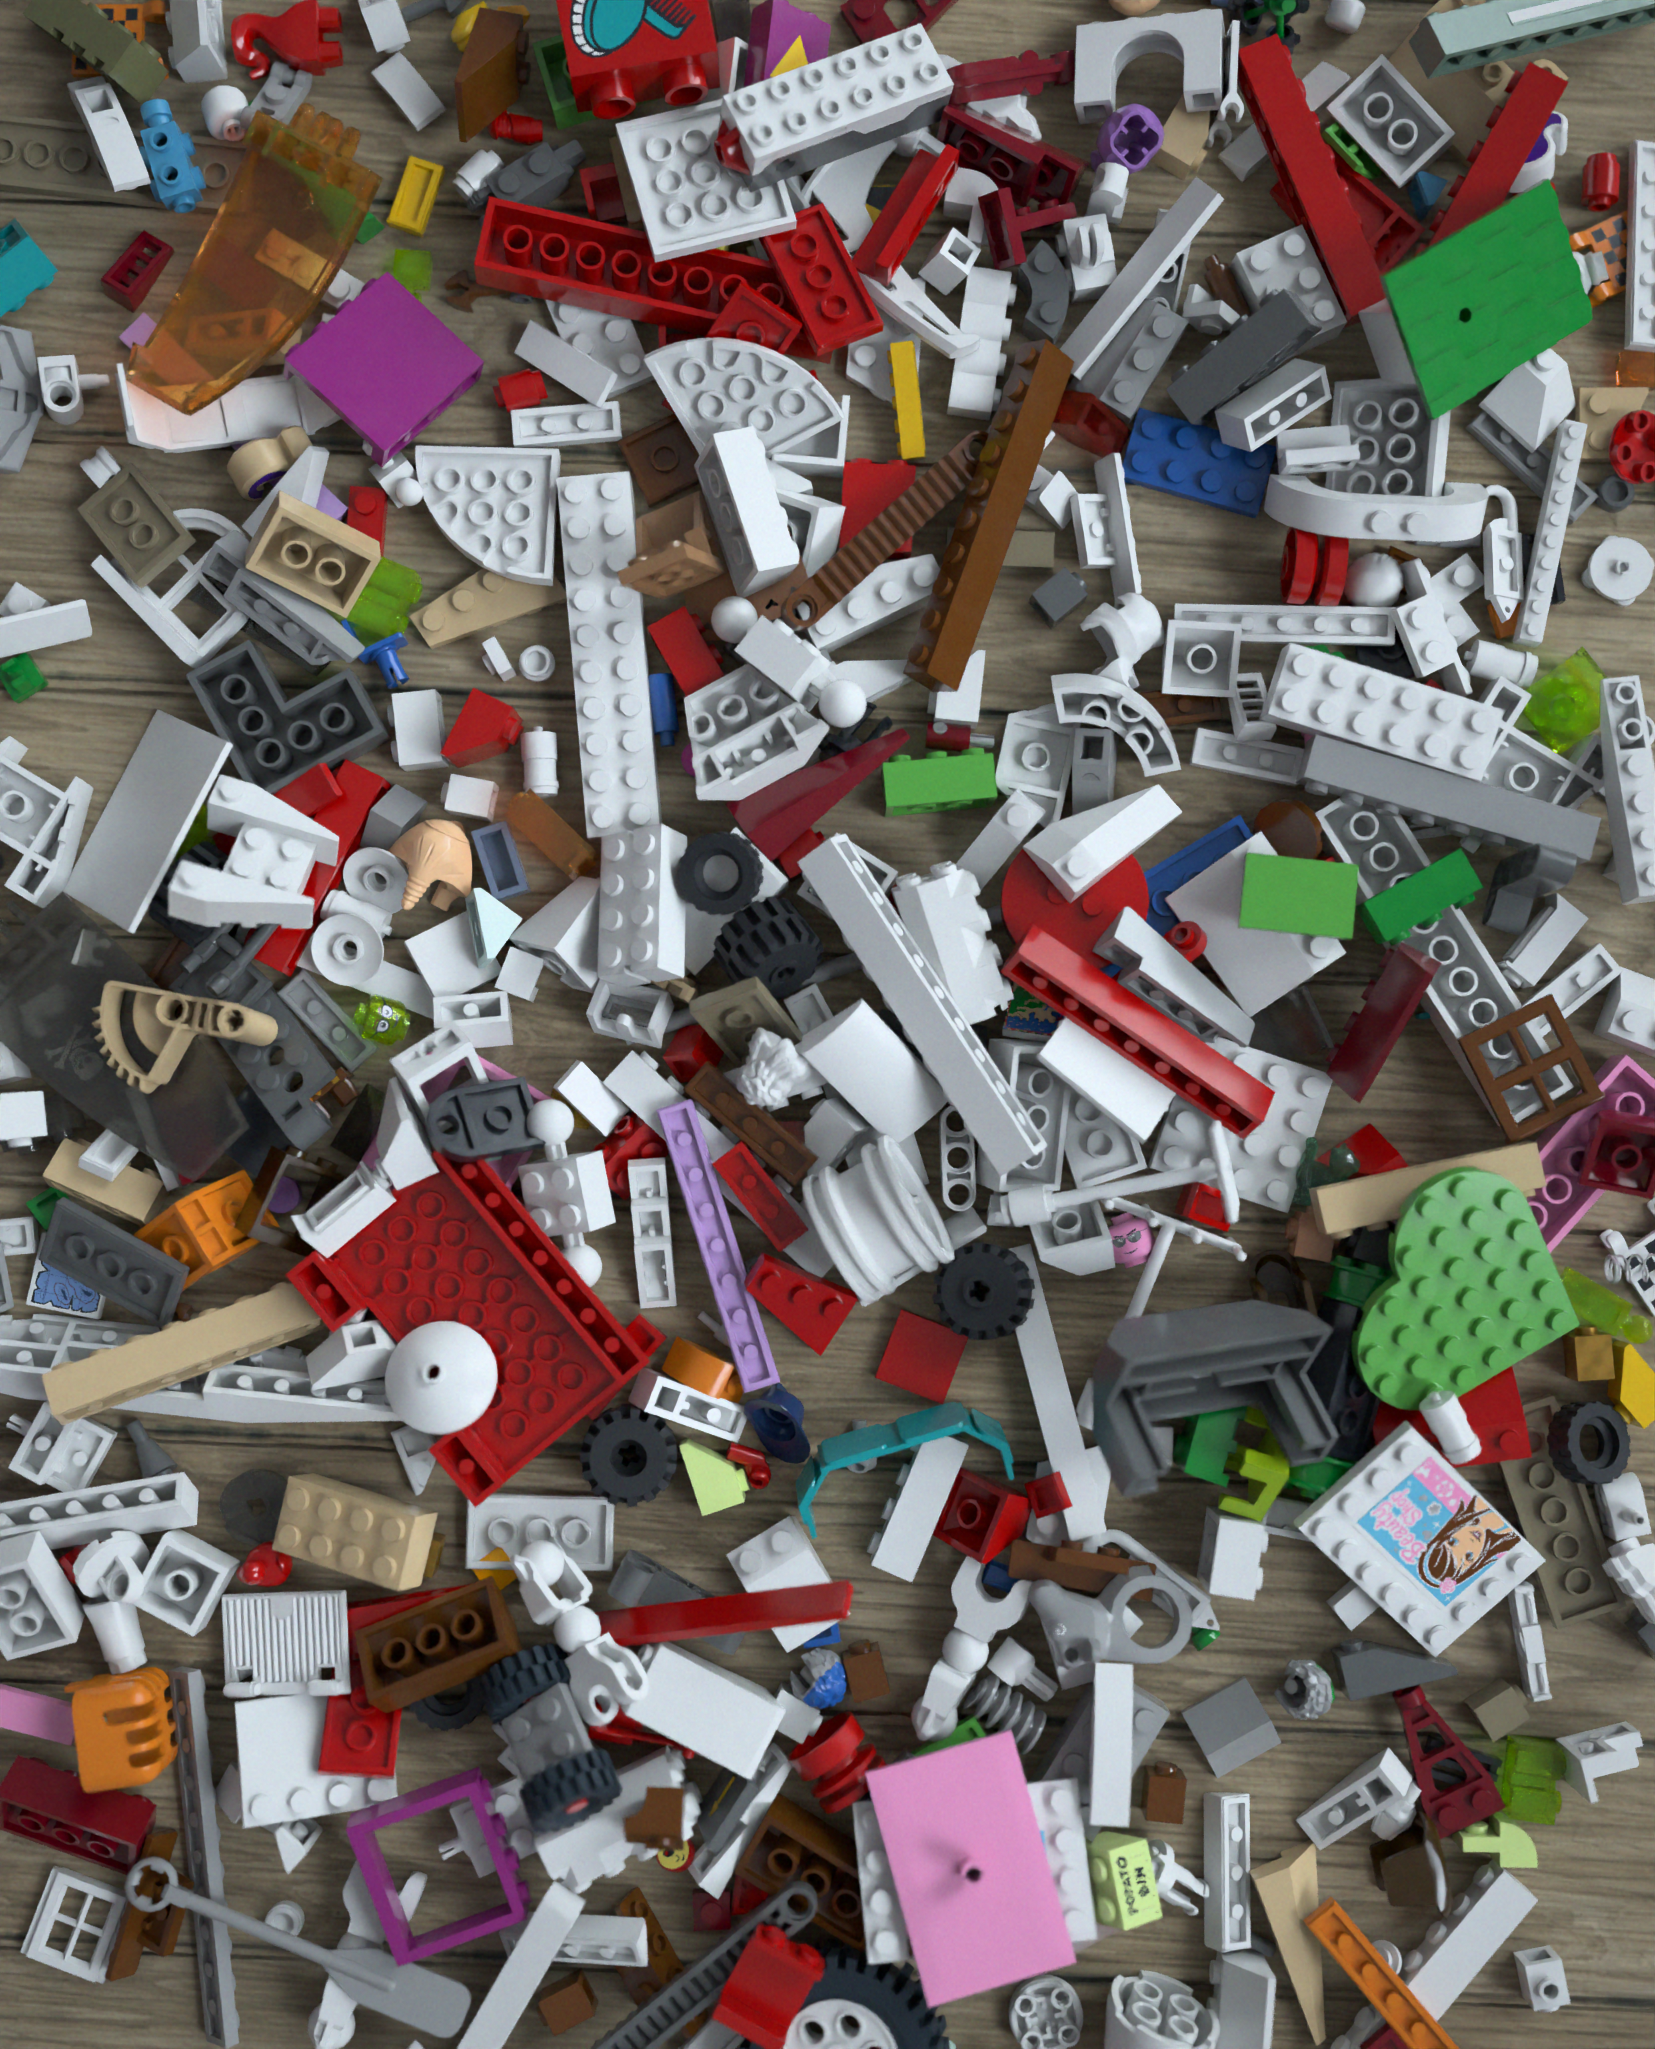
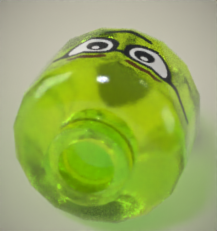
M373 994L367 999L365 1004L358 1003L353 1023L359 1025L358 1033L362 1039L384 1046H392L397 1040L402 1041L410 1023V1013L406 1012L405 1005L401 1001Z

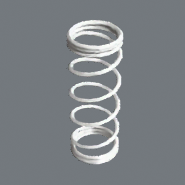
M1613 1254L1608 1255L1604 1261V1273L1607 1281L1611 1284H1617L1620 1281L1621 1265L1618 1257H1622L1626 1262V1280L1630 1283L1632 1281V1271L1629 1263L1636 1256L1643 1262L1642 1279L1644 1282H1647L1649 1275L1646 1261L1648 1257L1655 1256V1254H1648L1644 1260L1639 1254H1633L1628 1261L1620 1254L1616 1256ZM1613 1263H1614V1277H1613V1274H1612Z

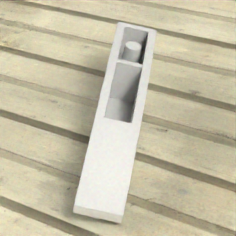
M1639 675L1602 679L1600 681V725L1603 775L1609 829L1622 905L1655 901V767Z

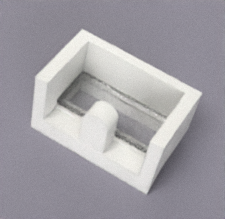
M600 979L586 1015L594 1033L661 1049L663 1034L674 1005L669 992L656 985L621 987Z

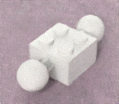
M730 596L718 602L711 617L712 627L717 636L729 643H739L734 651L753 668L776 684L781 691L795 702L798 701L808 712L811 711L819 700L821 715L833 726L849 727L862 718L866 710V697L863 690L850 680H835L836 677L828 669L831 662L822 656L816 647L805 639L802 641L794 634L790 627L778 618L773 623L763 615L758 619L757 611L753 604L743 597Z
M554 1099L542 1100L530 1110L527 1116V1128L533 1138L538 1137L546 1142L544 1145L546 1158L517 1166L525 1208L548 1236L562 1235L564 1249L561 1251L585 1282L592 1287L600 1278L602 1261L597 1251L584 1243L583 1232H591L616 1222L602 1150L567 1155L565 1141L570 1137L574 1128L573 1114L568 1106L561 1101Z

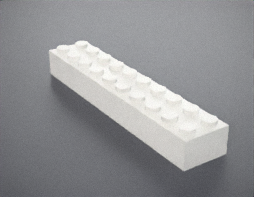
M629 471L557 477L587 838L591 843H601L602 836L624 831L634 833V829L662 824L655 735L653 733L648 679L649 665L643 596L641 592L621 586L617 574L618 571L628 567L627 563L630 560L637 558L634 492Z
M1339 798L1316 812L1315 815L1321 822L1323 832L1320 833L1321 842L1323 841L1322 849L1325 854L1333 856L1334 860L1338 863L1359 865L1356 903L1358 905L1431 864L1399 813L1397 816H1387L1376 812V806L1362 803V806H1353L1341 802ZM1451 905L1441 911L1443 918L1425 928L1419 923L1408 929L1411 936L1401 942L1442 963L1421 998L1420 1003L1424 1010L1430 1014L1431 1021L1495 1122L1500 1126L1457 1039L1523 1006L1460 908L1455 910L1454 906ZM1389 941L1382 943L1386 950H1388L1389 947L1396 950L1397 947L1400 945V943H1398L1394 946H1391ZM1532 1020L1516 1027L1532 1060L1551 1051ZM1507 1033L1478 1046L1494 1078L1522 1065ZM1560 1064L1539 1074L1552 1101L1574 1087ZM1530 1079L1501 1092L1516 1123L1543 1107Z

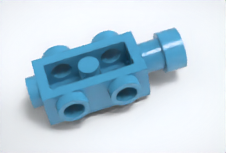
M149 100L140 107L144 124L149 128L140 131L144 145L140 146L139 150L146 168L152 169L154 179L150 180L152 193L158 203L163 202L169 211L174 209L177 213H188L196 208V202L203 201L200 190L206 188V183L199 166L193 167L190 156L196 155L193 141L188 132L182 133L175 120L172 121L173 116L169 103L166 100ZM170 175L174 180L169 181L168 176Z

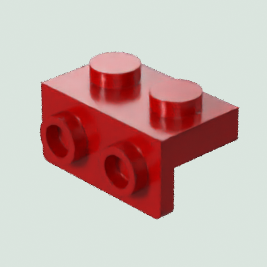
M634 1111L628 1116L623 1117L615 1126L613 1133L592 1150H602L609 1188L624 1200L631 1195L628 1160L662 1158L669 1154L666 1141Z

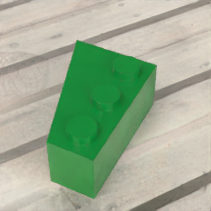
M1248 1405L1182 1416V1419L1186 1420L1182 1433H1177L1173 1439L1172 1455L1174 1457L1172 1461L1187 1474L1227 1487L1229 1476L1222 1474L1229 1453H1236L1238 1442L1233 1440L1240 1420L1244 1421Z

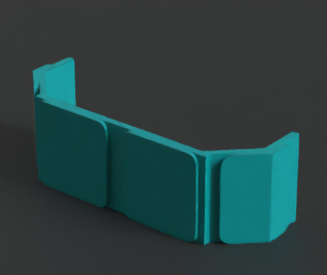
M949 1402L896 1419V1422L883 1426L875 1424L823 1440L821 1444L817 1445L818 1452L814 1459L811 1455L795 1482L798 1507L804 1525L808 1524L812 1539L817 1538V1531L811 1501L829 1471L963 1431L998 1448L1009 1480L1015 1479L1011 1463H1014L1000 1422L973 1408L969 1411L963 1408L962 1403Z

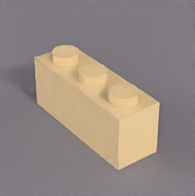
M64 1138L42 1175L50 1187L142 1228L156 1218L170 1193L166 1190L159 1173L148 1168H144L141 1172L130 1167L131 1162H129L117 1177L110 1182L78 1167L79 1158L92 1143L80 1138L76 1142Z

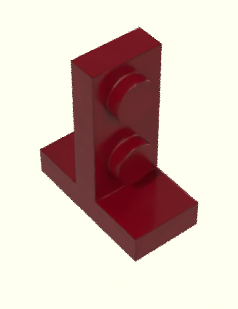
M1010 187L978 197L995 270L1027 262L1021 233L1077 217L1074 202L1059 205L1058 199L1038 204L1037 212L1031 213L1030 206L1015 210Z

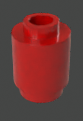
M1607 152L1593 154L1587 158V164L1583 166L1581 204L1588 207L1589 211H1607L1619 200L1620 164L1617 162L1615 154Z
M530 368L497 377L499 385L492 387L498 407L506 406L508 413H511V410L541 404L540 400L548 398L540 369L531 372Z

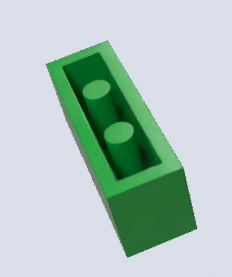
M1460 848L1355 907L1376 944L1389 941L1390 945L1394 946L1410 937L1411 933L1408 929L1421 923L1423 928L1442 919L1441 911L1453 905L1455 910L1474 901L1476 898L1473 893L1481 889L1483 885Z

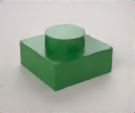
M53 1187L48 1188L25 1203L45 1233H47L56 1202L63 1197L70 1200L66 1193Z

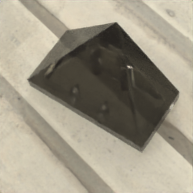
M367 1083L330 1146L360 1163L379 1130L386 1093Z

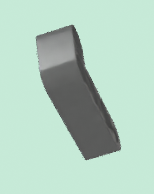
M1537 843L1501 860L1494 872L1483 912L1482 924L1521 935L1527 925L1533 900L1569 884L1576 869L1577 855Z
M632 1549L628 1550L607 1588V1592L613 1598L630 1607H636L638 1603L647 1606L716 1597L646 1555ZM747 1632L698 1638L727 1654L734 1655Z

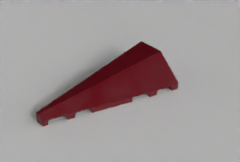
M900 728L779 779L742 800H729L725 805L747 836L771 862L911 737L903 728Z

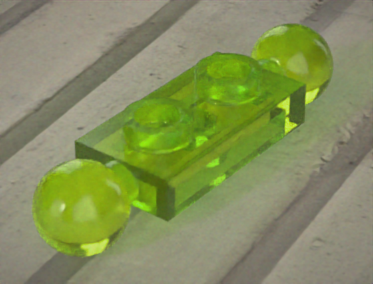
M1565 1267L1562 1274H1559L1577 1316L1597 1326L1602 1331L1611 1334V1336L1616 1337L1620 1328H1622L1625 1338L1633 1344H1644L1651 1339L1653 1335L1652 1323L1641 1315L1628 1316L1634 1306L1633 1304L1571 1267Z

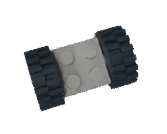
M546 1643L542 1648L540 1645L533 1646L529 1651L524 1649L517 1652L518 1655L512 1658L508 1656L502 1660V1664L492 1666L490 1668L491 1672L484 1673L481 1677L482 1680L478 1682V1688L490 1720L495 1725L499 1723L500 1726H503L524 1780L523 1788L519 1790V1796L532 1830L535 1833L541 1832V1834H545L550 1830L556 1832L564 1826L569 1828L574 1826L575 1822L587 1820L590 1815L603 1811L604 1806H610L614 1802L613 1799L618 1798L622 1791V1786L608 1752L602 1749L597 1752L596 1749L593 1750L570 1694L571 1674L565 1662V1659L569 1657L567 1651L563 1650L558 1644L553 1646V1643Z

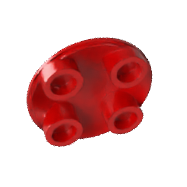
M1636 410L1627 413L1617 422L1610 437L1609 457L1615 473L1627 483L1642 484L1651 483L1655 480V415L1649 411Z

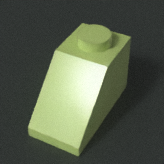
M689 1438L681 1440L679 1447L702 1516L745 1502L746 1495L744 1491L750 1490L743 1468L737 1470L735 1462L725 1459V1456Z

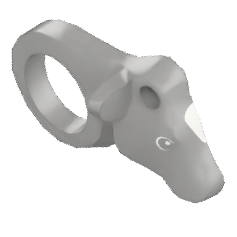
M1148 1565L1132 1566L1129 1568L1128 1575L1118 1573L1095 1599L1065 1591L1056 1582L1049 1579L1037 1580L1029 1588V1602L1041 1619L1047 1638L1054 1650L1057 1664L1067 1670L1080 1667L1088 1662H1101V1659L1137 1664L1162 1663L1181 1652L1190 1638L1193 1618L1183 1591L1170 1580L1153 1575ZM1144 1588H1155L1162 1592L1168 1598L1173 1608L1174 1616L1172 1629L1166 1639L1151 1647H1141L1131 1640L1124 1628L1123 1622L1125 1604L1134 1593Z

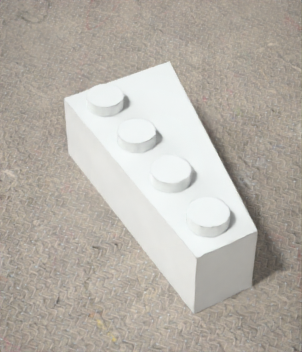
M933 554L879 565L818 622L804 630L809 642L819 651L826 648L827 652L830 653L927 606L932 593V586L940 571ZM791 587V593H793L797 588ZM802 602L794 609L799 620L803 621L809 618L810 610L806 603Z

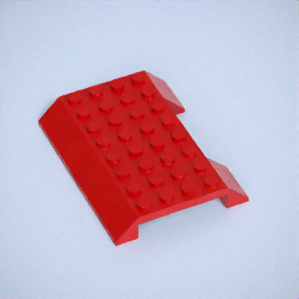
M436 1150L431 1155L435 1159L438 1169L437 1173L402 1189H393L391 1193L396 1201L330 1257L326 1258L318 1250H315L290 1270L286 1276L332 1333L369 1307L398 1344L416 1328L438 1321H451L468 1326L481 1335L488 1343L497 1365V1384L490 1404L472 1424L459 1431L444 1435L428 1449L476 1508L504 1485L514 1474L651 1361L485 1159L474 1162H458L443 1156ZM434 1367L430 1370V1379H435L439 1376V1367Z

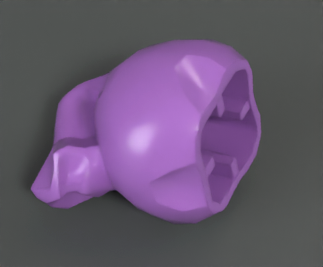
M1140 104L1125 105L1113 112L1100 128L1096 141L1097 149L1091 153V168L1096 172L1099 164L1111 162L1126 167L1129 175L1142 170L1163 145L1165 133L1157 116L1149 108Z

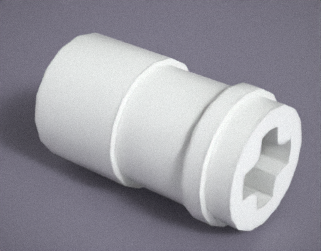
M1479 639L1474 642L1471 650L1466 651L1464 655V660H1467L1466 669L1469 675L1491 681L1502 676L1518 687L1528 688L1533 682L1538 667V656L1532 655L1531 652H1520L1505 648L1503 645Z
M533 727V732H526L520 735L521 760L524 764L523 789L525 790V796L529 798L554 797L558 795L559 788L556 761H558L557 734L543 731V727Z
M333 889L324 901L320 917L323 920L337 914L350 913L361 916L372 923L382 939L385 934L389 936L393 928L389 926L392 912L370 902H363L348 895L343 890L338 891L336 889Z
M1443 1390L1430 1393L1420 1403L1419 1409L1432 1433L1438 1438L1445 1457L1452 1464H1461L1476 1457L1481 1451L1479 1439L1472 1432L1466 1421L1467 1416L1454 1392Z

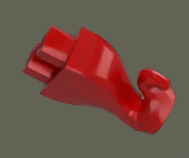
M305 0L293 5L279 16L273 17L260 13H244L232 21L231 40L234 56L237 63L245 67L255 68L249 72L251 80L267 76L272 69L269 57L263 52L254 49L255 39L262 40L283 63L297 72L298 70H303L311 73L312 76H326V68L344 65L340 41H325L326 33H342L343 31L342 15L337 7H320L317 0Z

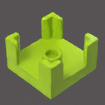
M1248 1407L1244 1421L1268 1430L1256 1450L1238 1444L1236 1453H1229L1224 1466L1225 1468L1240 1472L1243 1476L1249 1477L1248 1499L1246 1501L1221 1493L1218 1508L1261 1522L1289 1477V1464L1262 1411Z

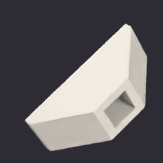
M379 1320L342 1326L306 1357L312 1391L385 1376L389 1359L398 1345L397 1341Z

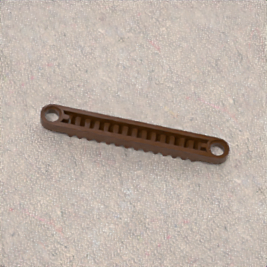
M981 430L973 431L960 440L791 593L782 603L781 616L784 623L797 631L805 630L814 625L951 501L955 495L962 491L972 481L979 460L971 456L969 445L971 442H978L984 447L989 434ZM795 601H802L808 605L810 615L807 620L802 621L794 616L792 606Z

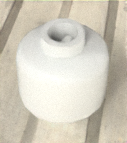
M228 85L217 86L207 92L202 99L201 111L211 135L218 140L239 141L251 132L240 127L241 113L245 106L249 107L245 95L239 89Z

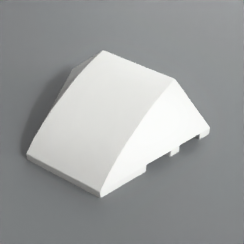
M750 664L738 668L685 697L684 704L688 734L692 746V764L695 770L698 800H742L801 768L807 763L828 732V724L808 713L802 704L798 701L794 702L782 693L776 684Z

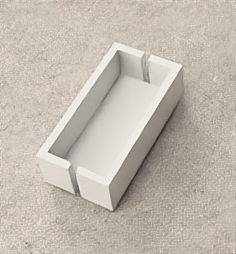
M663 824L634 829V833L624 831L602 836L598 978L621 987L651 983V980L660 982L684 978L686 895L683 891L681 892L679 887L680 879L677 878V871L680 869V864H678L680 857L684 856V850L687 848V836Z

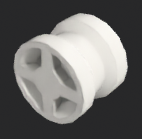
M103 446L96 450V455L92 459H84L79 463L99 488L104 486L122 470V467Z

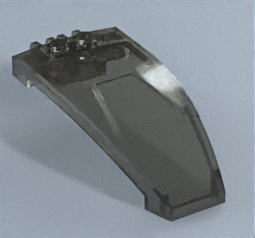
M61 892L33 918L14 901H9L6 904L9 911L16 918L24 922L25 925L15 934L9 928V925L0 918V932L8 939L5 944L0 940V1041L39 1077L95 1121L135 1148L157 1160L158 1164L195 1181L250 1127L231 1088L199 1037L195 1035L168 1084L158 1085L150 1094L141 1092L139 1087L136 1088L128 1085V1078L122 1079L116 1075L118 1068H111L106 1064L110 1057L104 1056L99 1052L106 1043L97 1042L95 1039L102 1032V1029L95 1028L91 1024L100 1019V1014L94 1013L92 1008L101 1006L104 986L108 981H117L158 990L162 989L66 893ZM125 991L120 1011L122 1037L134 1061L147 1073H150L159 1056L146 1048L139 1039L133 1023V1006L136 992ZM176 1008L175 1018L177 1020L181 1017L182 1014Z

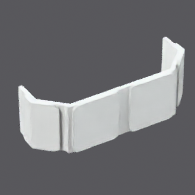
M122 363L116 364L118 373L115 376L129 443L148 449H160L164 453H182L221 448L233 444L248 443L260 438H273L280 435L283 428L289 426H300L304 428L307 435H312L320 428L328 427L341 419L295 375L288 381L284 378V375L156 389L127 380Z

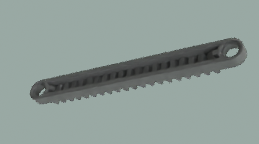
M792 1881L774 1896L768 1897L762 1906L756 1907L750 1916L744 1917L740 1924L732 1927L726 1936L723 1935L715 1945L709 1946L703 1955L700 1954L680 1974L677 1973L669 1983L666 1982L646 2002L643 2001L637 2010L631 2011L625 2020L619 2021L613 2030L607 2031L601 2040L595 2041L590 2049H657L718 1998L758 1922L766 1927L772 1925L781 1929L789 1939L813 1918L817 1907V1894L814 1888L807 1882ZM794 1894H801L807 1898L809 1906L802 1912H796L789 1907L787 1900Z

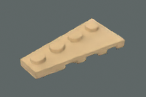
M483 568L411 615L410 618L429 647L434 649L474 635L479 630L491 626L496 627L508 623V620L542 611V608L553 604L567 602V594L554 573L553 586L515 581Z

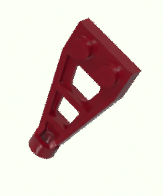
M848 0L840 6V14L860 45L904 30L896 29L884 10L885 4L892 0ZM912 0L918 9V14L906 28L921 23L927 33L958 0H939L932 6H928L925 0Z
M1420 1684L1393 1691L1392 1696L1399 1708L1414 1780L1418 1788L1422 1790L1418 1796L1419 1802L1425 1814L1436 1825L1440 1840L1506 1808L1490 1774L1429 1704ZM1433 1724L1443 1737L1445 1744L1424 1754L1417 1738V1731ZM1452 1757L1465 1770L1466 1778L1456 1785L1438 1791L1433 1782L1432 1766L1443 1759Z

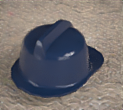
M775 1383L759 1398L746 1402L744 1413L760 1441L772 1455L784 1462L793 1464L804 1462L809 1457L811 1447L802 1429L804 1406L796 1396L787 1392L781 1383Z

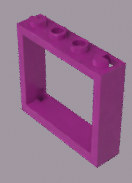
M479 1766L350 1814L346 1832L398 1967L527 1920L529 1903L533 1902L529 1892L530 1885L527 1880L522 1881L517 1870L520 1868L517 1850L514 1845L509 1847L505 1835L508 1833L504 1815L501 1811L496 1813L492 1802L495 1799L493 1786L489 1784L487 1778H483ZM469 1796L508 1902L414 1937L374 1830Z

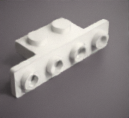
M1111 453L1094 464L1098 494H1076L1070 498L1080 569L1110 568L1114 599L1116 600L1119 596L1126 593L1141 594V576L1138 571L1135 552L1136 544L1132 533L1130 505L1127 501L1124 481L1125 474L1120 453Z
M1420 558L1400 564L1399 566H1401L1402 573L1404 574L1403 584L1410 601L1390 610V613L1416 678L1424 677L1438 670L1446 692L1461 697L1472 694L1470 675L1462 665L1457 653L1456 639L1448 630L1443 617V606L1436 599L1430 584L1431 578L1428 569L1422 564Z

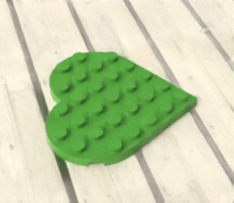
M1457 1167L1430 1177L1407 1197L1398 1211L1401 1213V1216L1396 1225L1395 1232H1390L1388 1253L1394 1276L1380 1285L1361 1310L1364 1314L1358 1330H1353L1352 1357L1361 1380L1381 1400L1401 1409L1420 1410V1403L1430 1393L1451 1390L1457 1398L1580 1325L1532 1210L1522 1192L1514 1184L1495 1172L1477 1169L1476 1167Z

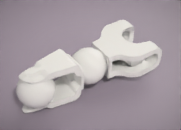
M553 1537L548 1541H533L523 1548L520 1555H512L510 1563L520 1581L519 1590L532 1620L537 1624L546 1623L547 1626L555 1623L553 1632L556 1643L563 1650L572 1653L571 1656L565 1659V1662L571 1674V1696L583 1719L591 1726H604L617 1714L619 1703L625 1705L633 1704L646 1696L649 1690V1680L640 1661L629 1649L617 1645L609 1632L600 1637L601 1625L598 1616L591 1609L583 1606L589 1601L588 1596L592 1593V1585L574 1559L565 1554L559 1542ZM557 1582L563 1599L560 1601L548 1587ZM625 1678L632 1682L634 1690L627 1685ZM595 1698L602 1707V1713L595 1707Z
M969 1556L965 1558L951 1587L952 1599L958 1613L954 1624L956 1628L950 1630L944 1638L942 1646L943 1657L933 1667L925 1695L916 1701L911 1714L914 1729L920 1740L942 1741L951 1736L956 1729L958 1721L956 1709L974 1683L976 1671L981 1669L987 1661L989 1653L988 1642L994 1638L997 1630L1009 1628L1023 1618L1030 1603L1028 1592L1033 1583L1032 1581L1021 1579L1014 1584L1006 1598L991 1597L984 1590L982 1584V1576L986 1564H981Z
M356 1859L343 1890L344 1903L350 1913L351 1921L347 1933L338 1942L337 1949L374 1947L384 1950L383 1942L386 1935ZM419 1871L412 1872L404 1888L397 1892L408 1921L412 1919L419 1905L428 1879L427 1874ZM329 1975L322 2003L314 2008L308 2020V2034L315 2049H340L350 2041L356 2024L353 2010L357 2002L350 1998L331 1975Z

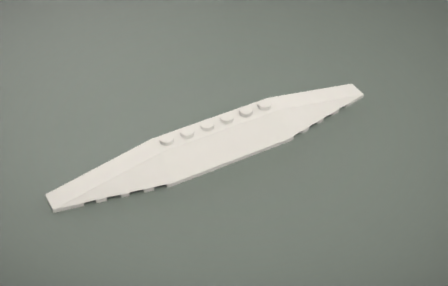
M33 1314L32 1319L13 1320L12 1315H1L0 1393L25 1399L48 1401L41 1375L52 1371L51 1369L55 1365L66 1361H73L75 1363L89 1358L88 1355L97 1349H113L124 1345L125 1341L133 1336L141 1334L149 1336L160 1332L157 1326L49 1314ZM286 1346L285 1349L278 1347L270 1348L111 1407L114 1409L240 1423L402 1421L389 1403L384 1377L312 1391L306 1364L307 1356L303 1355L301 1349Z

